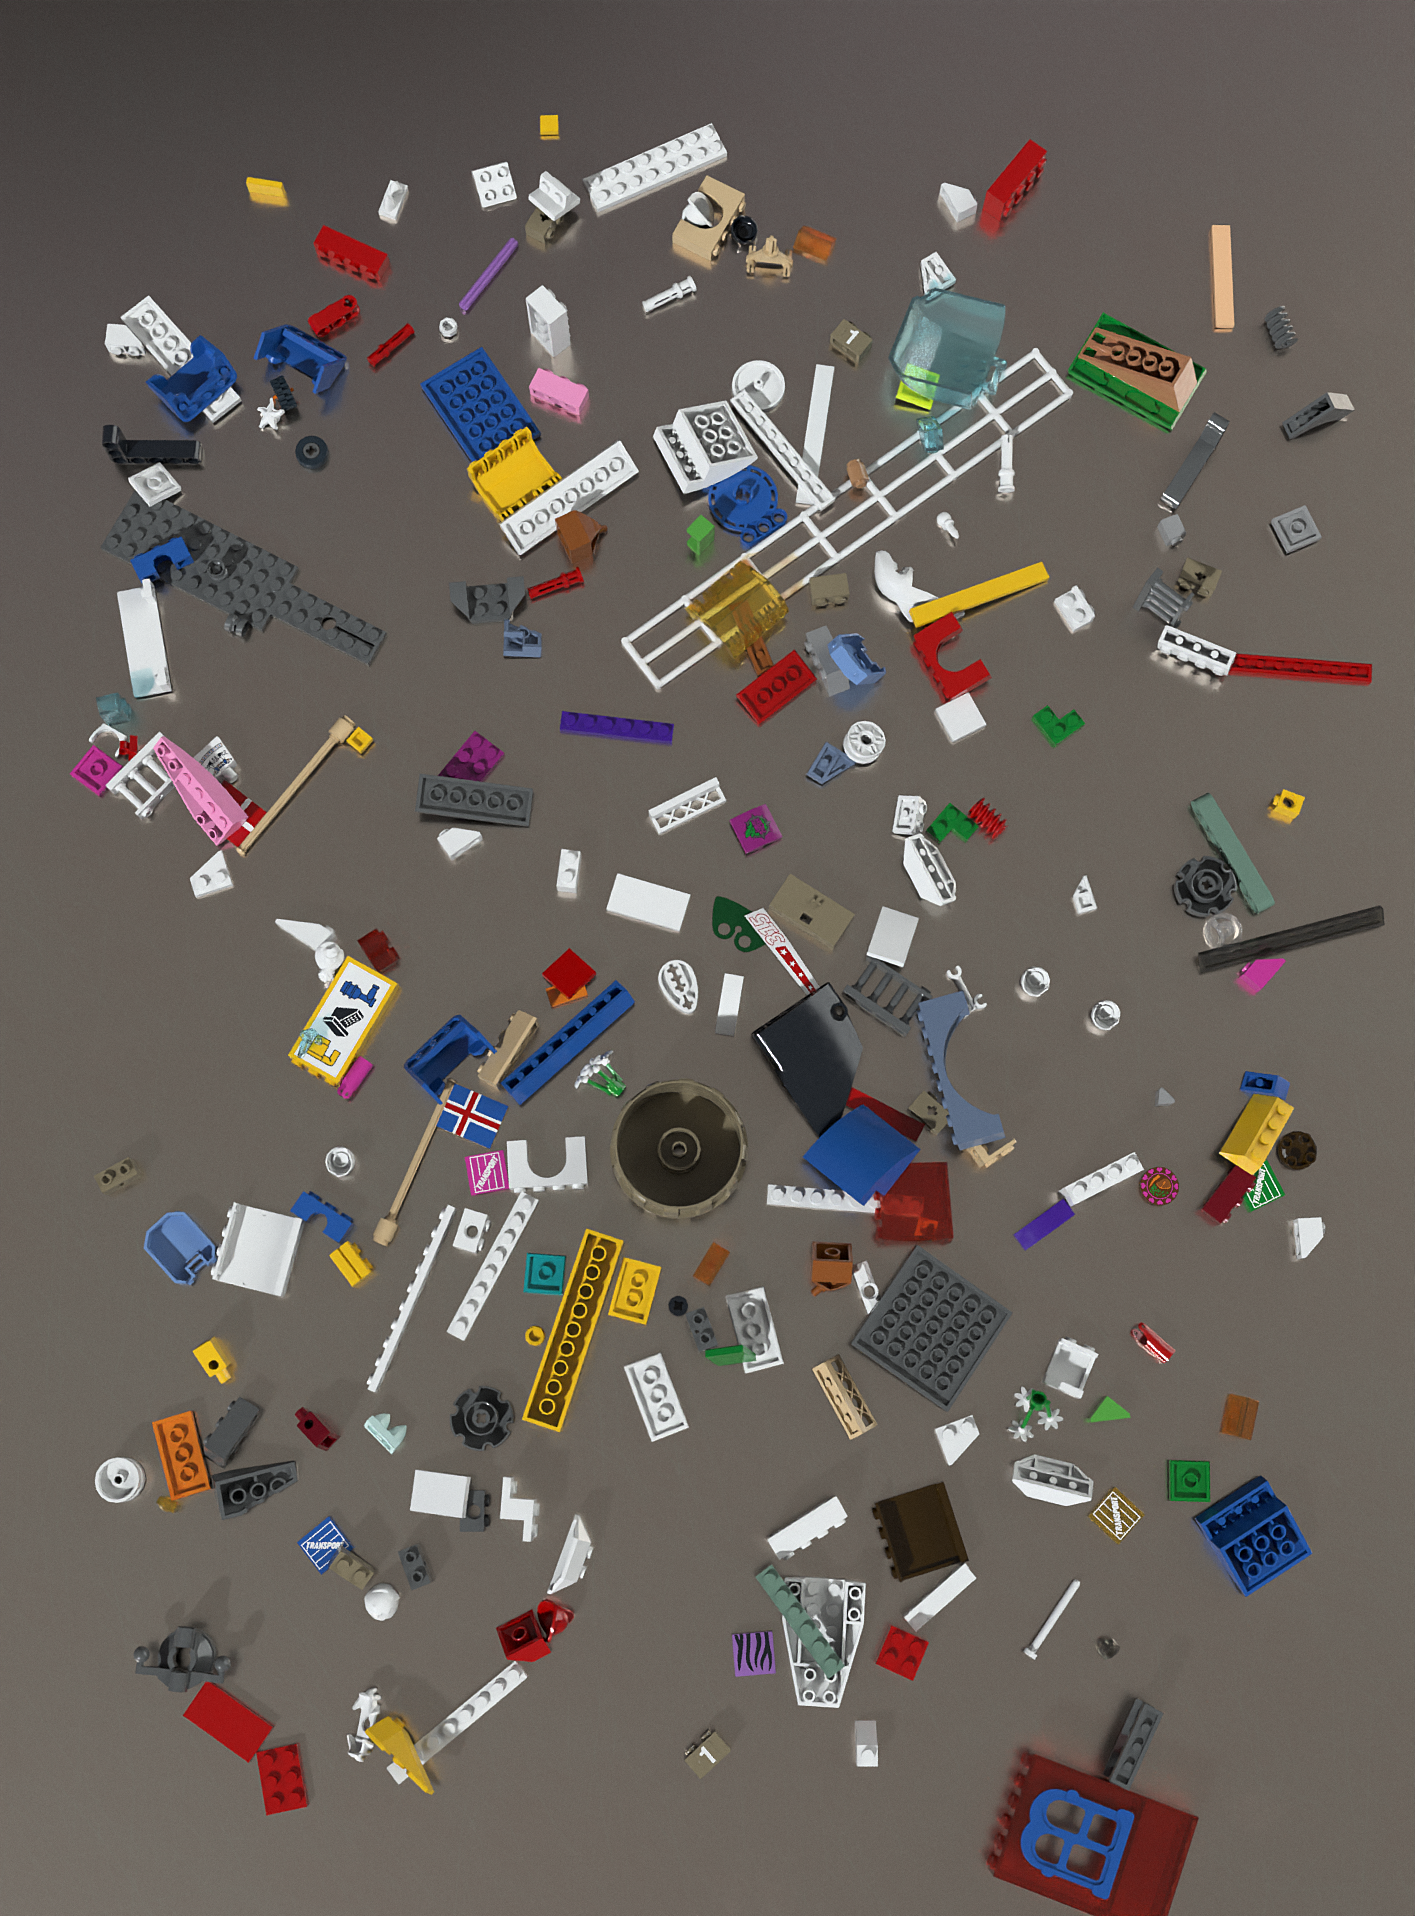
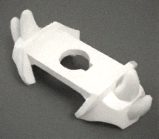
M371 1688L366 1692L359 1693L360 1696L352 1707L353 1710L361 1708V1715L356 1737L347 1734L350 1750L348 1754L359 1762H364L362 1756L370 1755L372 1751L369 1749H373L374 1746L372 1740L365 1733L364 1722L369 1717L371 1727L376 1722L377 1714H380V1705L377 1704V1701L381 1700L382 1697L374 1694L377 1688Z

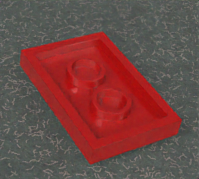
M298 1743L257 1751L256 1755L266 1816L307 1807L308 1801Z

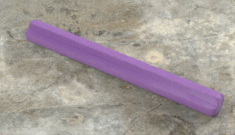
M514 238L508 240L459 302L461 309L465 311L469 309L518 247L517 240Z

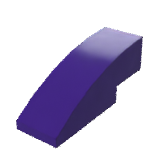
M1063 1198L1016 1232L1014 1236L1026 1251L1073 1217L1075 1213Z

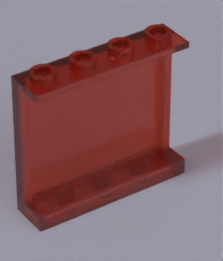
M947 1162L910 1163L885 1196L878 1191H875L873 1194L874 1201H877L878 1207L875 1208V1219L879 1221V1227H876V1237L880 1239V1245L888 1241L942 1240L943 1243L952 1242L954 1236Z

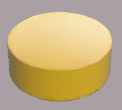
M539 1326L529 1327L525 1333L526 1341L533 1346L542 1344L545 1340L544 1330Z

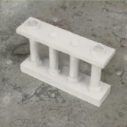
M160 732L105 785L114 795L121 792L138 808L135 814L141 820L144 817L150 816L153 808L175 787L168 773L153 760V757L156 755L153 748L159 739L164 736ZM144 766H149L165 781L158 790L140 774V770ZM131 779H135L152 795L145 803L126 787V784Z

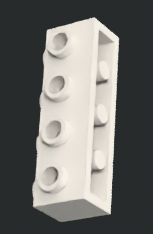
M1165 625L1157 647L1164 654H1174L1182 661L1187 662L1189 660L1194 662L1197 667L1202 669L1209 668L1213 673L1223 676V674L1228 675L1236 656V652L1168 625Z

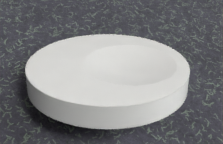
M761 360L750 361L736 371L732 381L733 396H736L745 389L762 411L767 412L775 408L784 396V377L781 371L769 362Z

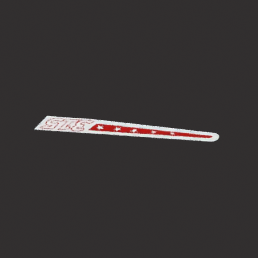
M764 908L745 915L749 923L806 995L819 988V985L787 937ZM834 1009V1015L838 1016V1013Z

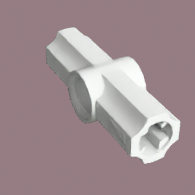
M866 1260L853 1265L852 1272L869 1315L880 1299ZM866 1286H871L874 1289V1294L871 1297H867L864 1294Z

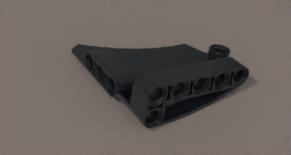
M830 982L823 984L751 1033L760 1049L774 1067L777 1076L819 1138L842 1118L863 1050L848 1015L847 1006L842 1002ZM842 1006V1013L838 1016L834 1015V1008Z

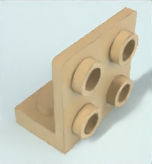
M1013 1139L990 1156L987 1154L989 1150L985 1144L967 1149L979 1167L985 1165L987 1168L998 1160V1155L1001 1154L1004 1157L1015 1149L1013 1145L1017 1141Z

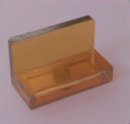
M804 225L798 231L793 248L827 261L832 245L836 242L837 238Z
M1230 1394L1222 1433L1251 1440L1259 1401Z

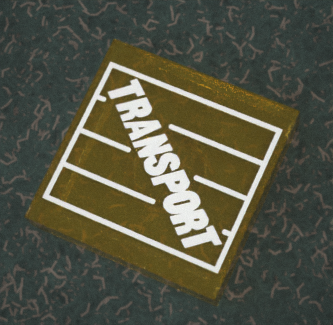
M1113 1487L1087 1517L1119 1545L1145 1514L1116 1487Z

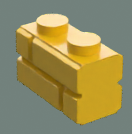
M347 1241L329 1256L351 1286L355 1288L373 1274L371 1270L373 1265L367 1258L363 1260L359 1254L361 1249L355 1242L351 1244V1242Z

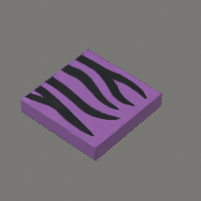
M772 1631L732 1634L735 1677L776 1673Z

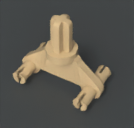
M770 235V238H766V244L759 251H756V246H753V250L752 245L749 246V254L746 256V271L750 273V268L751 273L754 272V265L757 262L782 264V275L786 276L787 272V277L790 276V268L793 266L792 250L789 249V254L788 249L785 250V255L781 253L777 246V239L774 236Z

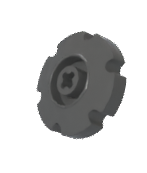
M1203 856L1201 862L1193 858L1180 868L1177 873L1180 880L1174 883V892L1179 904H1187V912L1199 917H1208L1210 912L1218 915L1231 905L1234 900L1231 893L1237 890V882L1233 871L1223 868L1224 862L1212 856ZM1204 883L1207 884V890L1204 889Z
M479 1386V1390L476 1393L472 1389H467L454 1401L453 1406L456 1407L457 1411L454 1414H450V1427L455 1437H463V1446L476 1451H484L487 1444H490L492 1448H496L508 1438L511 1431L507 1429V1425L514 1422V1411L509 1400H501L502 1392L492 1387ZM478 1414H486L485 1423H478Z

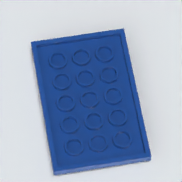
M483 347L420 383L421 388L471 462L480 460L487 451L497 448L503 440L510 439L519 429L528 427L532 433L533 440L541 436V432Z

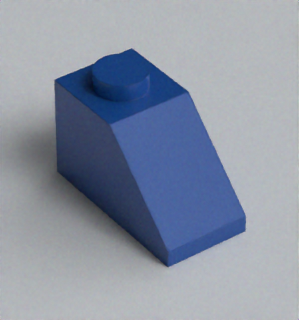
M1245 1071L1241 1090L1252 1094L1274 1096L1285 1101L1290 1082L1279 1075Z

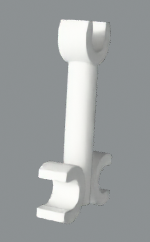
M959 966L955 967L957 975H952L951 971L948 970V978L955 981L960 991H964L969 1012L985 1008L987 1003L982 1005L977 1003V999H980L982 994H978L972 999L960 976L962 973Z

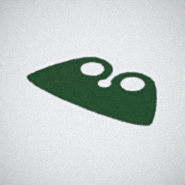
M721 896L715 898L712 926L713 932L718 938L728 939L732 937L735 933V927L740 926L742 930L736 934L734 944L738 950L750 952L766 944L745 917V915L752 913V911L728 898ZM722 923L730 926V932L726 935H722L718 931V927ZM742 936H748L751 940L750 945L746 948L739 945V938Z

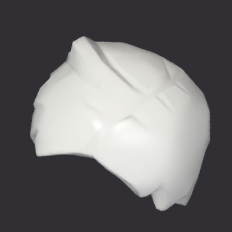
M379 1583L369 1589L365 1595V1607L374 1619L384 1621L391 1618L397 1611L400 1597L391 1585Z

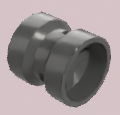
M212 559L207 563L206 570L214 582L221 583L227 579L228 570L222 560Z
M230 613L226 619L224 629L228 632H235L237 636L244 637L249 629V623L247 622L250 621L245 618L240 619L236 614Z

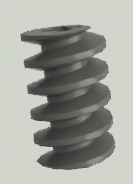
M1285 306L1271 310L1264 317L1277 349L1290 347L1298 341V338L1292 339L1296 333L1289 332L1293 329L1292 325L1287 326L1291 322L1290 319H1284L1288 316V313H1281L1286 309Z

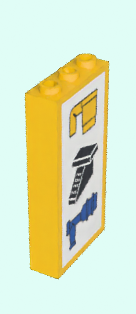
M347 956L289 1052L288 1056L292 1058L291 1062L300 1068L302 1065L308 1067V1072L316 1077L319 1074L324 1076V1081L332 1086H335V1084L341 1085L345 1075L360 1055L400 987L398 983Z

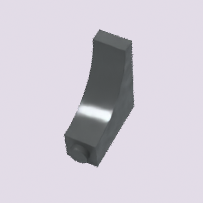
M1327 392L1282 422L1289 438L1294 439L1318 425L1341 420L1353 412L1354 408L1347 394Z

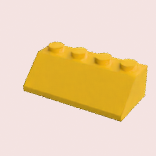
M1253 1094L1219 1154L1253 1175L1262 1167L1294 1107L1278 1097Z

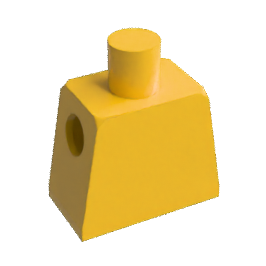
M214 1336L193 1350L194 1355L209 1377L216 1375L221 1384L231 1378L226 1369L230 1363ZM212 1360H216L219 1366H214Z

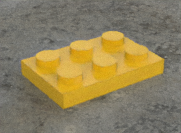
M623 1257L608 1315L646 1325L662 1267Z

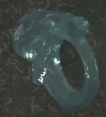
M308 1028L299 1032L302 1041L299 1043L300 1049L297 1057L302 1059L306 1055L313 1037L315 1038V1044L322 1045V1037L315 1029Z

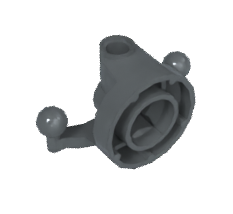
M178 1626L175 1632L167 1636L158 1652V1666H144V1662L150 1656L148 1648L139 1646L133 1653L134 1659L137 1661L135 1674L155 1675L162 1683L169 1687L168 1691L187 1692V1689L198 1685L202 1681L223 1684L225 1672L231 1666V1661L227 1656L223 1655L217 1658L216 1647L212 1638L203 1630L194 1627ZM180 1647L191 1648V1651H189L191 1661L187 1666L188 1670H182L176 1662V1654L181 1649ZM214 1666L218 1671V1674L211 1673L214 1669Z

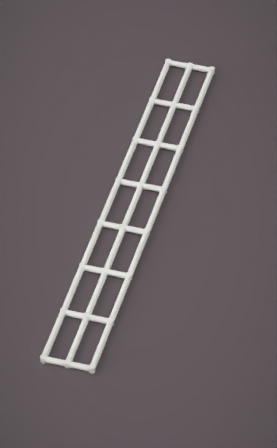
M1034 348L1030 353L866 467V471L869 475L919 439L931 452V455L880 491L869 478L866 486L873 496L822 532L809 518L819 508L814 504L805 511H802L797 517L747 552L742 553L740 557L689 593L683 595L679 600L635 631L623 637L621 640L622 645L650 679L655 688L661 689L666 683L739 632L737 626H734L718 637L707 622L761 584L772 600L753 613L755 620H757L808 584L809 578L818 577L834 564L839 563L841 559L1000 448L1002 439L1000 438L956 470L943 457L946 452L993 419L1004 430L1005 435H1008V438L1009 435H1012L1014 439L1016 435L1064 401L1070 399L1073 395V390L1065 384L1056 373V370L1051 367L1039 352V349ZM1035 358L1047 373L995 409L984 393ZM1052 378L1063 394L1012 429L1000 414ZM978 398L989 414L937 449L926 434ZM937 460L948 475L896 512L884 496ZM850 479L831 492L835 498L852 487ZM879 501L890 516L837 553L826 537ZM803 521L815 537L767 571L761 573L750 558ZM820 542L832 558L778 595L767 579ZM744 563L755 576V579L702 616L690 600ZM685 605L696 621L642 658L630 642ZM701 626L713 642L661 679H658L647 664Z

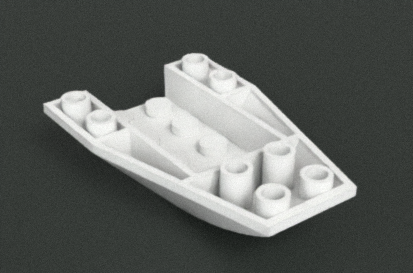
M786 1577L784 1582L845 1665V1667L828 1679L782 1615L798 1705L839 1708L864 1625L866 1583L835 1578Z

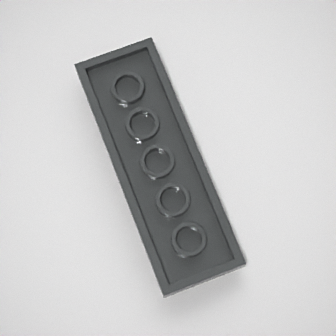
M419 774L415 812L528 827L533 788Z

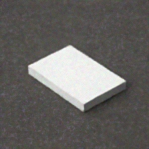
M883 906L866 955L903 967L919 918Z
M415 1470L410 1511L465 1518L471 1477Z

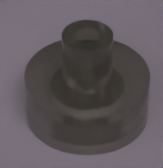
M1103 1637L1099 1640L1101 1646L1098 1652L1103 1659H1110L1119 1652L1120 1646L1114 1639L1107 1640L1106 1637Z

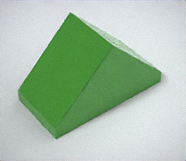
M1104 1396L1089 1415L1087 1421L1098 1422L1131 1417L1130 1413L1108 1396Z

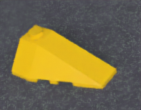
M387 1716L366 1729L365 1733L382 1751L389 1755L392 1754V1761L402 1769L406 1768V1774L425 1793L430 1795L434 1793L411 1738L404 1729L405 1724L398 1717L394 1719Z

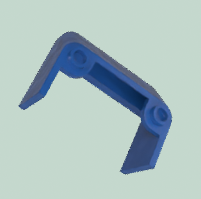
M288 324L262 332L253 358L259 360L266 357L273 364L286 362L313 377L314 389L312 392L315 394L330 388L347 360V357L341 352Z
M456 1015L405 1062L404 1069L441 1105L443 1102L437 1095H440L444 1090L445 1082L442 1080L470 1053L473 1056L481 1055L488 1048L495 1054L497 1050L461 1015Z

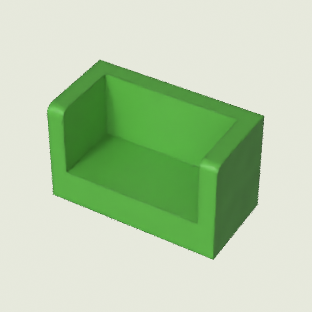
M700 515L687 528V533L692 536L687 541V545L697 554L701 555L714 541L715 526Z

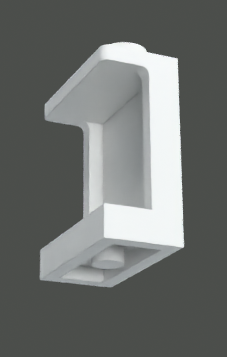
M1066 1336L1065 1339L1060 1338L1058 1340L1041 1383L1081 1399L1084 1392L1082 1390L1093 1363L1099 1354L1094 1352L1095 1349L1085 1344L1083 1347L1076 1344L1077 1341Z

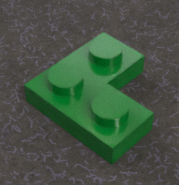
M1047 705L1032 716V719L1054 747L1085 726V722L1074 709L1061 719H1058Z
M949 803L925 832L939 844L951 830L967 842L979 826Z

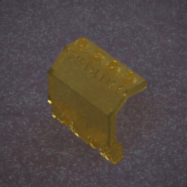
M739 561L734 568L729 570L734 579L730 580L723 575L702 593L704 600L707 601L705 604L695 599L693 604L691 603L685 608L686 612L693 619L701 621L719 637L733 659L742 654L789 612L785 600L770 581L742 561Z

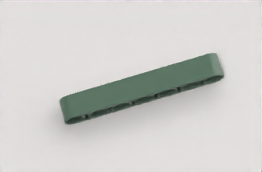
M1206 793L1191 801L1193 811L1227 868L1233 871L1236 882L1253 911L1258 914L1275 905L1273 896L1210 793Z

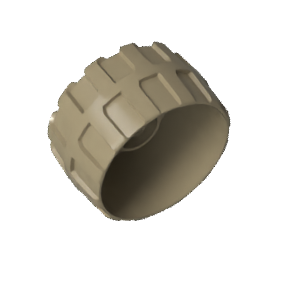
M679 1078V1080L664 1082L657 1081L647 1085L644 1090L636 1094L631 1100H628L621 1109L611 1134L610 1158L618 1183L632 1201L653 1214L667 1218L686 1219L705 1214L717 1208L735 1191L746 1168L748 1139L739 1113L724 1094L716 1088H711L689 1078ZM675 1146H683L685 1152L681 1155L675 1154L673 1151Z

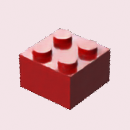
M889 1623L874 1663L913 1681L929 1642Z

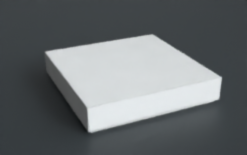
M160 462L128 478L129 483L149 507L181 491V486Z
M969 692L935 709L952 742L986 726Z

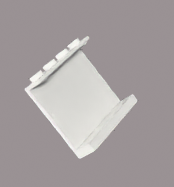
M234 1202L233 1206H230L227 1217H229V1221L222 1231L224 1239L217 1249L216 1255L219 1257L217 1264L214 1263L211 1270L212 1279L284 1297L305 1221L300 1218H293Z

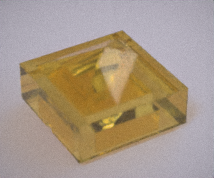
M160 1496L156 1502L165 1512L176 1513L181 1507L180 1504L172 1501L167 1496Z

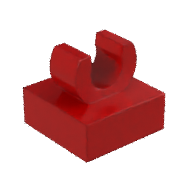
M130 735L129 742L120 741L119 754H129L128 761L137 754L138 736Z

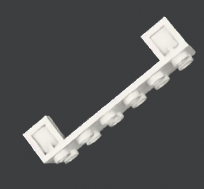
M150 579L142 580L143 587L117 592L135 698L172 691L155 587Z

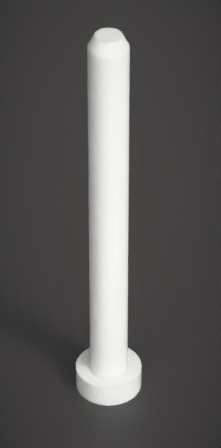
M1078 1580L1072 1581L1030 1647H1025L1023 1650L1032 1659H1036L1037 1655L1035 1653L1080 1586Z

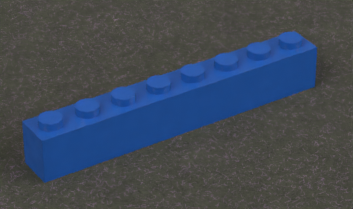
M615 980L501 1082V1085L521 1105L635 1003L634 999Z

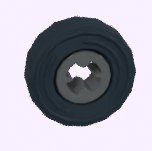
M311 435L302 438L298 442L295 454L302 466L308 469H316L326 463L329 451L323 439ZM311 449H314L315 452L310 456L309 452H311Z

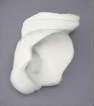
M334 942L321 944L315 952V961L321 968L318 977L324 983L334 979L335 970L344 960L343 949H340Z

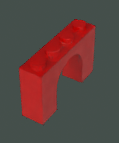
M950 612L913 635L916 640L913 644L918 652L922 650L925 654L923 660L927 667L932 666L935 672L932 675L937 683L941 682L944 688L941 690L946 698L951 697L954 700L992 677L981 659L956 672L945 670L940 666L938 654L942 645L963 632L954 614Z

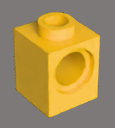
M1283 789L1279 794L1276 793L1272 804L1275 805L1273 811L1295 819L1299 815L1305 797ZM1283 800L1289 801L1291 807L1285 806Z

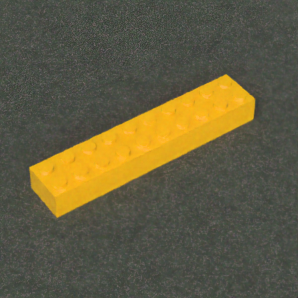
M586 1228L522 1420L557 1432L562 1431L624 1245L623 1240Z

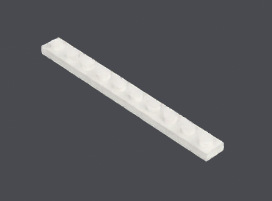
M448 1205L440 1213L439 1219H441L439 1226H435L433 1229L431 1245L427 1244L423 1253L425 1256L423 1263L420 1262L416 1268L415 1273L418 1275L415 1281H411L407 1290L409 1292L407 1300L403 1299L399 1310L401 1314L399 1318L394 1319L391 1329H394L391 1337L387 1336L383 1344L385 1348L384 1353L378 1356L375 1363L377 1369L374 1374L371 1373L367 1381L369 1385L368 1390L378 1393L457 1211L455 1207Z

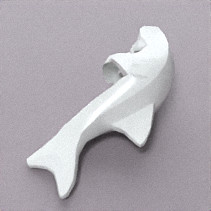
M882 550L877 551L874 572L879 590L888 599L896 602L903 615L910 622H913L909 614L911 608L939 598L912 587L914 571L912 567H904L902 571L897 573L895 571L898 569V564L893 561L890 554ZM961 611L954 614V616L958 619L964 616L965 613Z

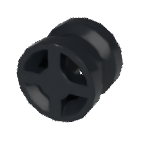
M675 1296L669 1301V1310L674 1316H682L687 1312L688 1303L684 1297Z

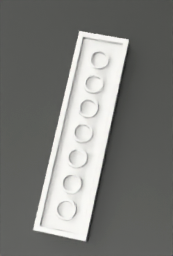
M711 123L583 179V184L597 212H600L727 156V151Z
M149 295L120 317L122 322L171 376L194 357L190 351L191 342ZM229 387L208 405L203 412L214 423L242 400Z
M617 440L501 521L499 525L518 555H521L556 530L555 518L573 510L584 511L639 471L621 441Z

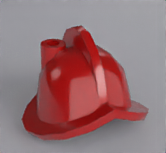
M548 1599L542 1600L537 1608L539 1623L546 1633V1642H550L552 1636L562 1633L568 1623L574 1618L571 1610L564 1609Z

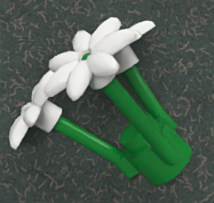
M612 1050L607 1051L604 1055H598L595 1059H590V1064L585 1065L575 1082L576 1089L581 1082L585 1084L587 1082L605 1091L608 1095L612 1093L617 1097L622 1093L626 1085L622 1082L623 1078L609 1064L610 1061L607 1058L613 1053ZM601 1063L603 1066L606 1065L612 1073V1077H608L600 1070L599 1065ZM593 1072L598 1073L607 1081L605 1084L607 1087L589 1079V1077L592 1076Z
M1022 1386V1394H1014L1016 1398L1020 1399L1016 1406L1024 1405V1411L1028 1412L1024 1420H1021L1019 1424L1012 1420L1014 1427L1008 1428L1009 1431L1015 1432L1013 1436L1015 1439L1021 1436V1439L1026 1442L1027 1437L1032 1438L1034 1436L1029 1432L1032 1426H1027V1423L1034 1410L1040 1411L1044 1407L1046 1408V1413L1038 1412L1042 1418L1037 1423H1045V1430H1048L1051 1425L1058 1429L1057 1422L1063 1421V1417L1057 1416L1060 1412L1059 1409L1052 1412L1050 1408L1051 1402L1047 1400L1043 1392L1036 1391L1034 1388L1027 1392Z

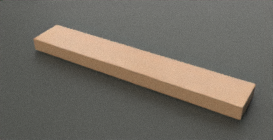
M1212 225L1211 245L1215 328H1233L1234 305L1230 225Z

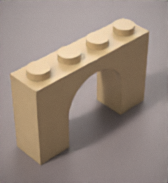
M706 175L698 192L707 196L712 206L721 212L723 218L718 225L709 229L696 227L681 219L673 232V243L711 261L714 256L718 255L722 241L725 242L728 238L733 220L737 218L739 212H743L746 202L744 193Z

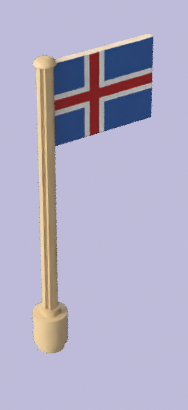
M453 1078L446 1079L447 1084L440 1097L443 1104H437L389 1214L384 1219L380 1218L373 1233V1241L387 1246L389 1242L391 1243L398 1228V1225L395 1224V1218L436 1127L490 1149L509 1106L462 1087Z

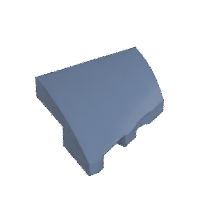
M504 619L503 656L541 657L542 633L529 630L523 625L517 627L510 624V620Z

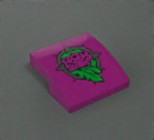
M766 804L730 819V823L746 854L761 849L764 845L780 840L783 837Z

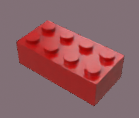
M1029 139L987 190L983 210L998 221H1001L1004 216L1007 217L1012 211V206L1018 204L1022 199L1024 191L1030 190L1036 177L1039 178L1043 174V166L1047 162V159H1045L1047 150Z

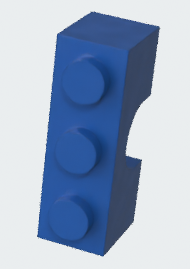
M182 537L172 538L168 543L162 546H155L151 551L140 553L130 560L141 583L144 579H150L151 582L159 579L160 576L157 568L163 561L173 562L177 570L194 563Z
M303 1191L290 1211L310 1223L315 1215L324 1214L327 1218V1226L323 1233L339 1244H342L354 1227V1224L350 1222L352 1218L343 1212L341 1215L334 1211L336 1207L327 1201L325 1204L318 1201L320 1197L312 1191L308 1194Z

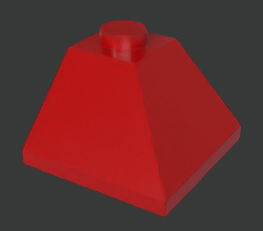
M533 1610L496 1628L507 1660L534 1662L551 1653L546 1637Z

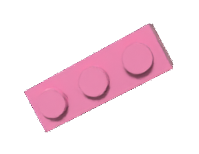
M538 368L529 385L531 395L577 415L581 414L589 398V391L586 386L580 383L575 384L564 376L554 375L548 369Z

